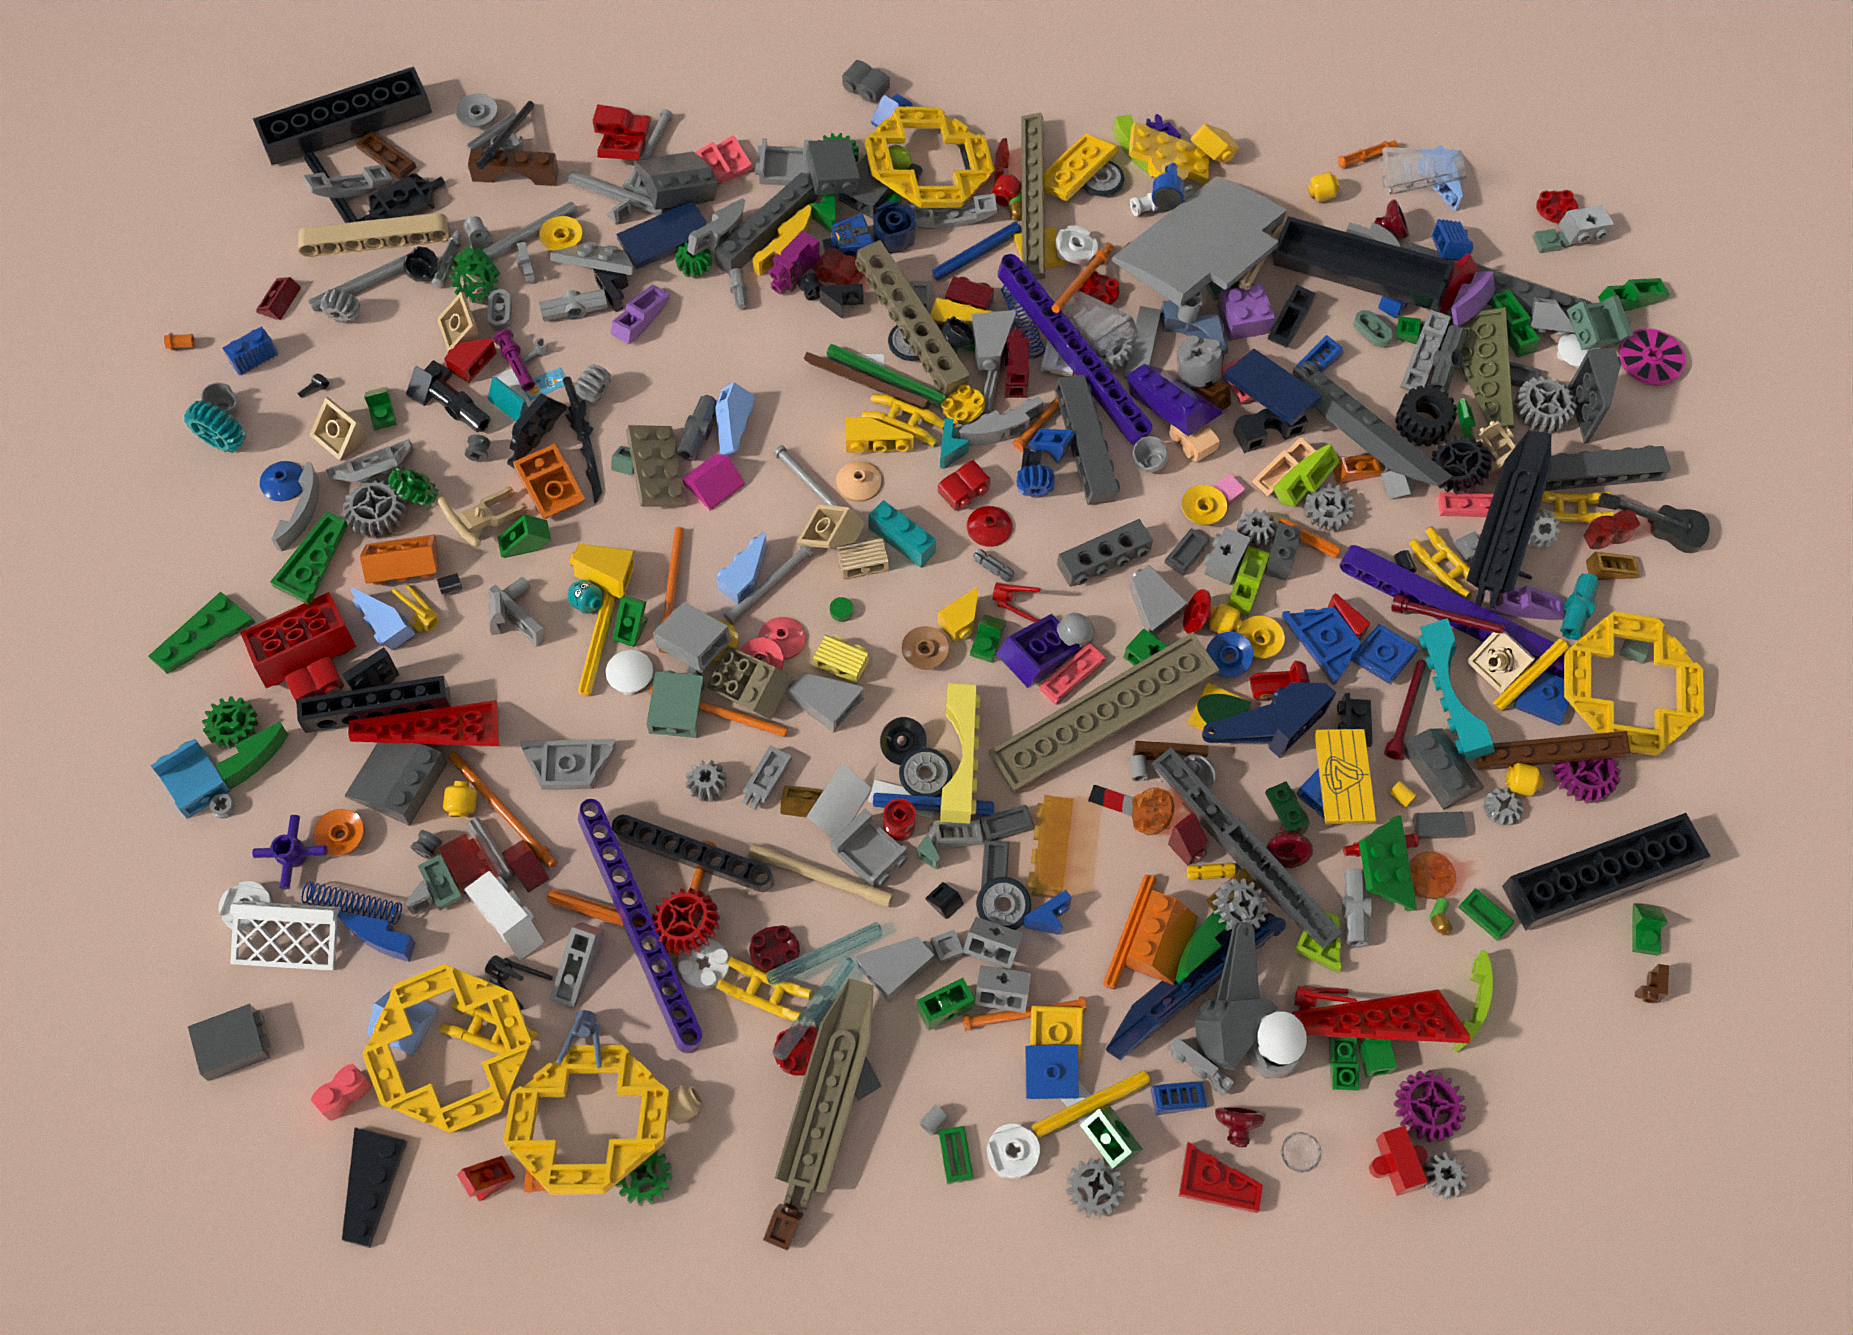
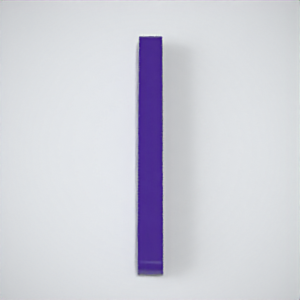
M1014 254L1004 255L997 276L1076 375H1085L1086 382L1091 386L1092 396L1127 440L1135 445L1141 438L1149 436L1152 431V423L1064 313L1061 310L1058 313L1052 311V306L1055 302L1019 257Z
M1351 545L1339 564L1340 569L1347 575L1393 598L1396 594L1407 596V599H1410L1413 603L1502 624L1505 627V631L1535 658V661L1554 644V642L1486 608L1475 605V603L1360 546ZM1449 621L1450 626L1482 642L1493 633ZM1564 653L1545 672L1564 679Z
M586 799L580 805L578 814L579 825L674 1042L681 1052L692 1053L697 1049L702 1039L701 1028L663 942L658 941L660 938L659 933L654 932L656 930L655 924L602 805L596 799ZM592 811L596 815L590 817L585 815L584 812ZM594 833H603L605 837L597 838L594 836ZM611 854L615 859L607 860L603 855ZM621 876L625 881L619 883L613 877ZM631 898L635 903L628 905L622 899ZM634 920H641L645 926L636 927L632 922ZM646 942L651 943L654 949L647 950L642 944ZM660 965L664 968V972H655L652 966ZM671 988L675 994L667 996L663 993L662 989ZM681 1011L685 1018L677 1019L673 1016L672 1012ZM691 1034L695 1041L691 1043L686 1042L683 1039V1035Z

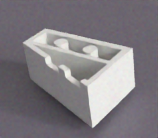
M488 871L464 890L490 925L501 935L502 940L510 946L518 960L521 961L545 942L531 921L534 916L526 906L521 908L519 906L521 901L513 891L509 893L506 891L509 887L500 876L495 878Z

